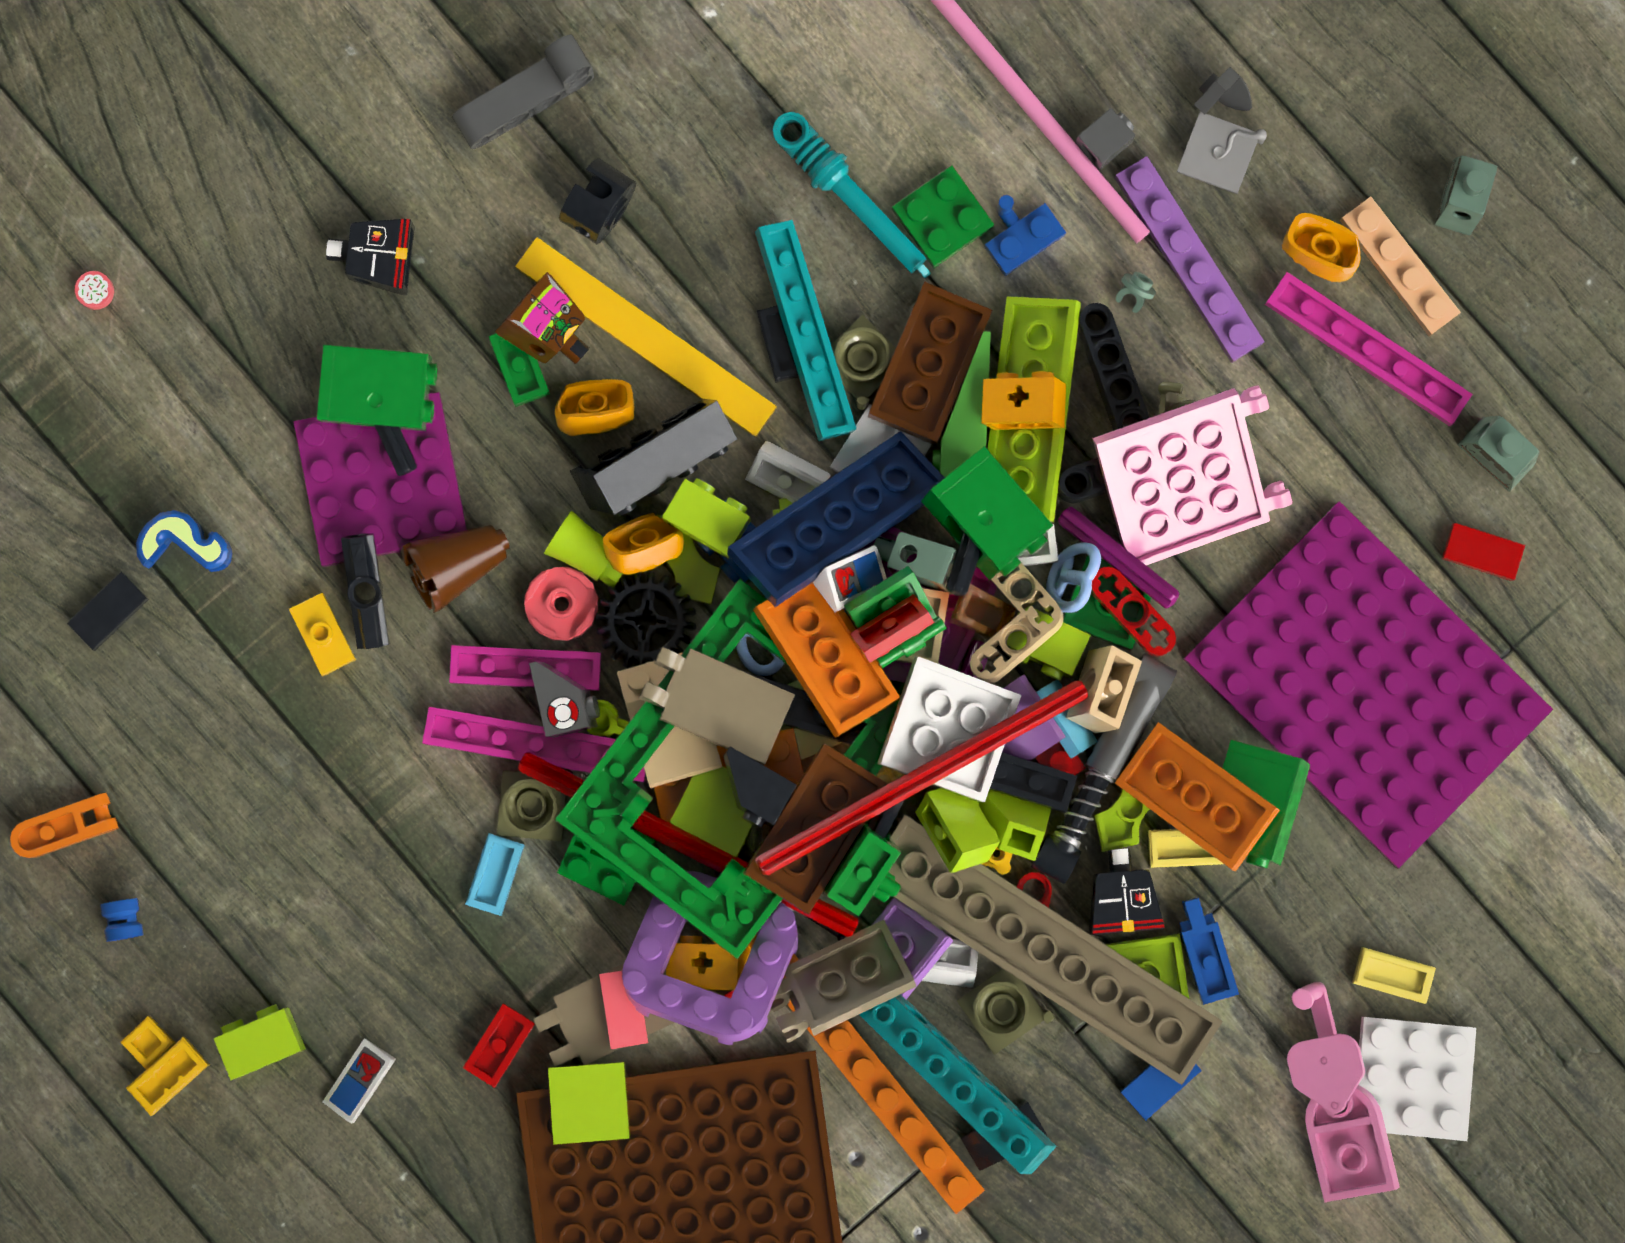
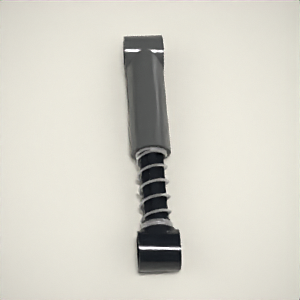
M1145 653L1140 659L1142 663L1120 728L1102 732L1085 764L1089 769L1088 772H1085L1087 778L1083 785L1078 786L1080 791L1077 797L1071 799L1072 806L1069 812L1064 813L1065 819L1062 825H1058L1057 830L1052 835L1048 834L1045 837L1036 860L1031 864L1032 868L1062 884H1065L1081 855V851L1078 849L1081 844L1080 837L1082 834H1086L1085 828L1089 820H1094L1092 814L1096 807H1101L1099 801L1103 794L1108 793L1106 788L1109 782H1116L1128 765L1159 703L1162 702L1177 674V670Z

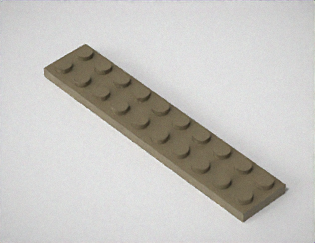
M904 815L891 835L892 840L901 851V854L889 870L895 876V881L901 885L900 891L894 896L896 899L1182 1085L1222 1024V1020L984 865L979 864L950 873L924 827L907 815Z

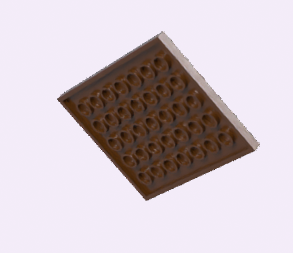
M816 1050L626 1077L629 1139L553 1145L550 1089L545 1088L516 1093L536 1243H843Z

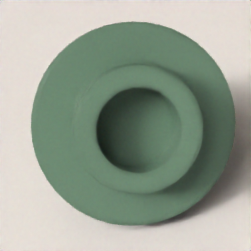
M1134 272L1133 275L1124 274L1121 281L1125 286L1117 293L1116 301L1120 303L1126 294L1134 295L1137 302L1132 311L1137 313L1144 305L1145 299H1153L1156 291L1152 287L1153 281L1140 272Z

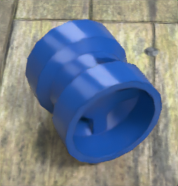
M138 898L100 904L101 915L107 921V927L104 930L106 942L144 935L142 924L137 920V912L139 911ZM127 920L126 923L118 924V922H117V921Z

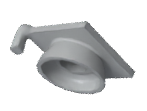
M1200 112L1177 172L1238 194L1256 144H1263L1267 133L1264 129H1259L1255 132Z

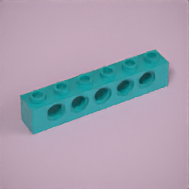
M898 995L860 1014L1020 1174H1032L1057 1147L907 999L905 1000Z

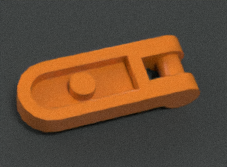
M102 793L19 823L12 830L10 836L11 847L14 852L22 857L36 858L119 829L116 818H111L107 806L111 804L108 794ZM93 810L97 823L87 826L83 813Z

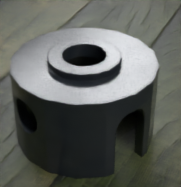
M600 158L595 159L586 168V172L592 175L586 189L575 184L559 215L560 222L596 245L601 243L619 222L627 209L637 185L636 181Z

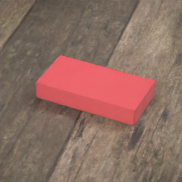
M622 971L599 974L610 1048L616 1049L648 1043L644 1015L639 1013L629 1000L623 984Z

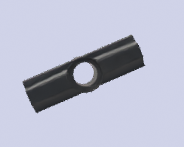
M374 533L342 537L341 542L348 583L347 596L351 604L357 649H372L389 645L383 601V584L380 579ZM367 582L374 587L376 594L372 599L363 600L356 594L355 586L359 583Z

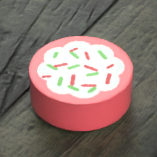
M89 271L78 278L75 284V295L78 301L85 307L99 310L109 305L112 301L114 286L111 280L103 273Z

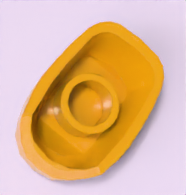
M1301 213L1294 218L1282 244V250L1295 263L1302 265L1310 273L1331 282L1340 283L1350 279L1357 270L1361 260L1358 235L1341 224L1311 213Z
M618 379L588 380L566 385L555 406L557 426L561 432L569 436L597 434L626 426L634 419L635 406L631 385L624 380Z
M654 513L626 522L603 537L606 559L614 570L623 574H635L652 570L670 559L678 558L684 546L683 533L665 523L662 518Z

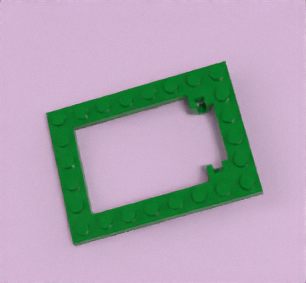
M739 579L681 655L683 658H686L689 650L693 649L724 663L743 636L748 634L787 664L753 611L756 606L767 599L741 579ZM669 670L658 687L666 691L674 672ZM899 700L864 720V728L843 754L875 776L882 768V765L877 763ZM645 702L556 817L555 821L738 959L782 901V898L744 875L745 868L733 858L725 866L720 876L708 888L630 829L653 799V797L632 781L674 728L673 725L659 720L663 708Z

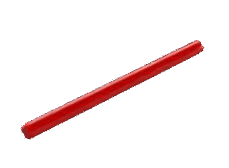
M1074 681L759 855L756 858L759 870L763 875L774 873L1088 698L1087 689L1081 681Z
M526 752L518 765L520 772L571 798L585 781L530 752ZM645 810L631 827L720 873L723 872L725 866L732 858L744 868L749 864ZM784 899L781 901L787 907L846 937L853 935L859 923L857 917L821 899L817 900L809 914L802 912Z

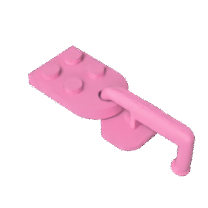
M1321 982L1305 985L1293 992L1292 1002L1297 1008L1302 1010L1311 1007L1318 1038L1301 1041L1293 1045L1288 1052L1287 1062L1293 1086L1311 1099L1306 1109L1305 1123L1324 1203L1396 1190L1400 1186L1380 1106L1368 1090L1358 1085L1365 1074L1360 1047L1351 1036L1337 1034L1325 985Z

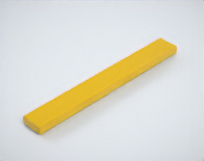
M538 237L535 238L516 264V269L535 283L548 272L583 312L586 319L701 400H717L725 416L755 438L777 409L775 404Z

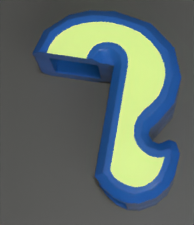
M176 510L159 513L146 523L139 533L136 542L137 557L142 565L148 569L155 564L172 541L210 572L221 571L228 567L233 554L229 542L220 534L210 532L209 538L206 540L202 526L190 515Z

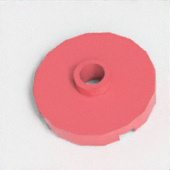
M554 567L542 571L530 582L525 593L524 605L529 623L540 635L554 641H569L582 636L593 625L598 613L599 598L593 583L582 572L571 567ZM559 598H566L569 602L568 608L564 611H559L555 608V603Z

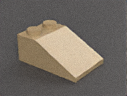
M655 661L617 672L630 721L646 702L639 699L644 685L649 682L658 686L669 672V670L654 664ZM674 726L645 764L644 770L649 787L653 788L721 768L722 763L716 744Z

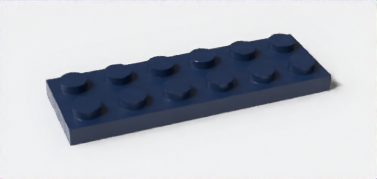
M900 431L728 546L727 554L773 606L777 607L815 581L824 568L853 555L923 507L924 504L921 500L930 489L945 477Z

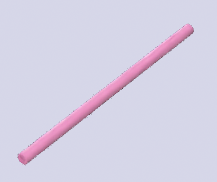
M930 0L1137 244L1150 233V230L955 0Z

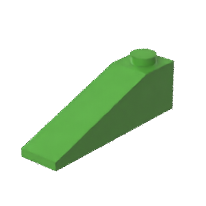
M983 331L941 440L940 450H933L932 465L944 477L948 476L983 446L986 447L987 426L982 424L983 379H989L991 332Z

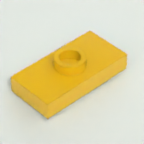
M320 593L289 609L321 676H325L356 660L324 593Z
M182 1037L126 1089L148 1114L153 1116L210 1064L186 1037Z

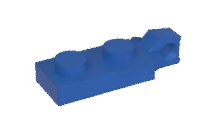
M1195 897L1182 901L1187 920L1179 923L1181 928L1180 934L1201 1004L1205 1005L1239 995L1218 922L1214 920L1212 913L1203 914L1199 898Z

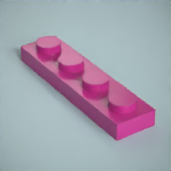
M451 645L449 683L535 688L529 663L543 662L588 690L600 691L601 653Z

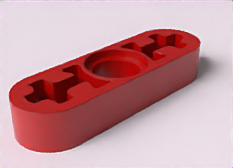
M1113 567L1100 568L1092 580V595L1146 653L1155 657L1164 656L1169 653L1176 643V634L1173 628L1120 571ZM1101 575L1106 579L1110 576L1115 578L1116 582L1113 584V587L1119 594L1123 592L1124 588L1130 593L1118 602L1116 608L1110 604L1116 597L1108 590L1102 593L1098 589L1101 585V581L1098 578ZM1135 601L1142 606L1143 616L1140 621L1129 622L1123 617L1122 608L1125 603ZM1151 616L1156 622L1149 626L1156 633L1163 630L1167 634L1164 639L1167 646L1163 648L1158 645L1153 648L1149 643L1152 640L1151 634L1145 629L1139 635L1135 629L1144 625Z

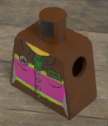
M548 272L531 287L495 330V333L545 364L559 351L576 364L590 348L574 334L584 322L585 315Z

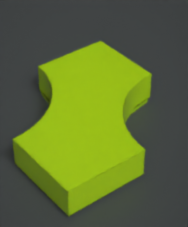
M683 533L684 546L682 553L678 558L666 561L674 573L676 583H680L682 586L675 596L682 597L689 594L691 600L711 605L720 568L705 561L697 552L693 538Z
M1121 789L1119 797L1109 809L1094 815L1101 852L1139 844L1140 824L1150 809L1123 789Z

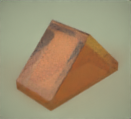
M970 584L968 593L965 596L958 597L949 622L987 638H992L1012 621L1016 608Z

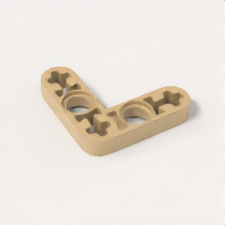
M1022 563L1012 571L1008 578L999 572L991 579L1020 614L977 649L971 657L970 667L977 679L988 683H995L1001 680L1055 634L1062 626L1064 620L1063 612L1057 602ZM1019 580H1027L1032 584L1031 593L1022 599L1015 598L1012 595L1013 585ZM1036 601L1046 612L1054 610L1051 613L1053 618L1051 623L1047 624L1045 621L1037 623L1040 620V616L1032 607ZM1016 631L1025 633L1027 635V642L1022 649L1011 650L1008 648L1007 639L1011 633ZM1000 644L1002 650L1010 659L1005 661L1001 655L994 661L993 664L996 669L992 673L988 670L980 672L983 668L982 659L987 658L990 661L995 659L999 655L995 647Z

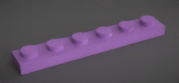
M1146 156L1116 174L1115 180L1141 221L1150 230L1151 237L1230 362L1233 363L1262 345L1265 341L1149 158Z

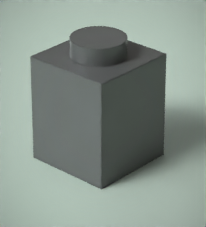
M1110 108L1078 135L1075 143L1100 171L1132 144L1135 134L1132 132L1134 126L1123 113L1116 114Z

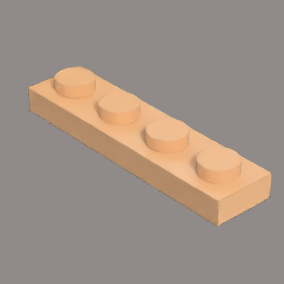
M1371 196L1340 219L1344 227L1358 235L1359 247L1428 336H1431L1461 313Z

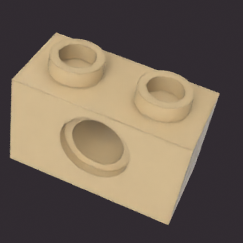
M1113 645L1089 650L1079 681L1087 689L1088 698L1069 708L1066 718L1094 733L1119 729L1142 661Z

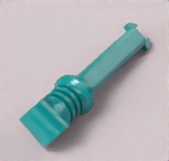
M787 112L779 116L773 126L774 138L780 148L791 159L797 157L795 163L797 165L803 164L801 169L804 172L809 171L808 176L811 179V186L814 189L819 187L822 191L832 190L911 274L917 270L926 279L931 274L923 264L927 260L926 257L848 176L849 165L845 162L847 156L844 153H837L835 150L829 152L831 146L828 143L823 145L825 141L823 137L817 138L818 132L799 113ZM791 124H797L802 127L801 137L793 142L783 139L784 129Z

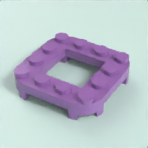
M687 871L708 888L717 879L704 873ZM653 896L622 970L626 994L636 1010L646 1017H649V1014H653L717 1037L718 1043L733 1045V1042L745 1040L757 1032L761 1033L768 1022V1013L793 953L796 954L798 949V932L793 911L780 902L757 932L756 940L732 997L728 998L664 975L686 920Z

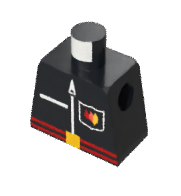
M411 219L353 222L350 226L349 240L328 239L326 259L329 261L346 262L345 274L351 281L400 295H407L415 226Z
M1130 848L1108 850L1110 873L1093 875L1090 935L1164 929V922L1149 869L1132 871Z

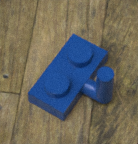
M1003 195L1000 198L997 213L1008 229L991 239L984 247L1004 276H1007L1066 235V231L1046 203L1020 220L1012 209L1014 204L1013 198L1009 195Z

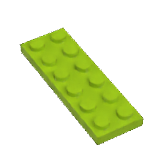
M1007 296L997 373H1016L1019 375V378L1032 377V372L1037 371L1054 373V377L1066 384L1065 428L993 430L990 428L988 451L1050 522H1054L1081 303L1078 300Z

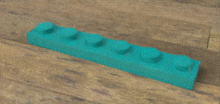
M789 220L758 227L755 234L818 441L853 433L857 428L794 222Z

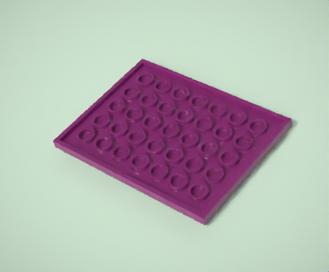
M1340 501L1317 522L1183 659L1274 750L1301 758L1311 764L1306 781L1396 869H1399L1553 710Z

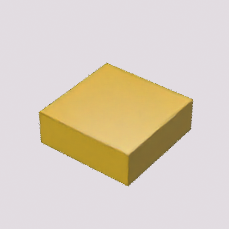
M147 1016L120 1043L147 1070L176 1042L151 1016Z

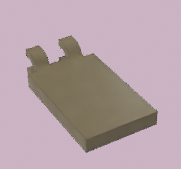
M662 647L654 664L674 672L665 691L647 682L639 699L663 708L659 720L725 749L731 746L758 763L765 765L795 694L693 649H690L686 658H683L679 654Z
M882 920L850 937H846L788 965L785 972L786 978L782 979L771 1009L775 1012L786 1006L791 1000L795 1011L776 1018L789 1043L800 1037L808 1027H810L815 1036L913 989L917 985L885 920Z
M624 963L604 973L622 971ZM599 975L554 996L553 999L557 1008L533 1019L539 1032L559 1024L566 1038L567 1045L549 1053L555 1067L579 1055L583 1064L587 1065L620 1049L610 1048ZM649 1014V1017L644 1016L647 1036L675 1023L653 1014Z

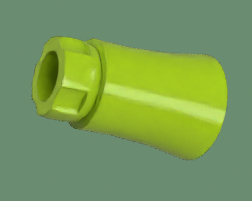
M571 510L544 554L576 568L596 581L600 579L609 587H615L623 573L614 570L606 559L603 536L587 525Z

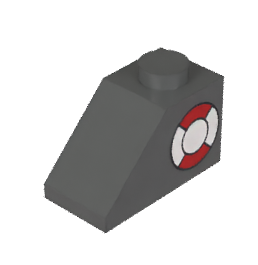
M529 663L546 737H559L598 727L596 718L600 717L599 704L596 697L591 696L590 690L547 663Z

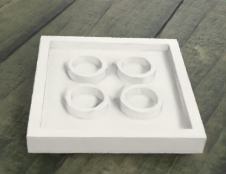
M914 657L877 764L908 774L1014 715L1021 695L924 658ZM1004 745L939 780L934 785L974 800L985 802Z
M1371 1017L1361 1018L1359 1047L1365 1067V1074L1358 1085L1368 1090L1378 1102L1386 1133L1467 1141L1476 1028Z

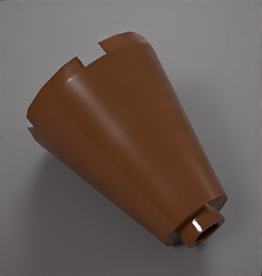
M492 525L408 542L401 546L405 566L413 564L411 570L414 576L410 578L429 610L432 609L433 613L442 610L507 558L505 550L510 549L509 542L502 529L495 530Z

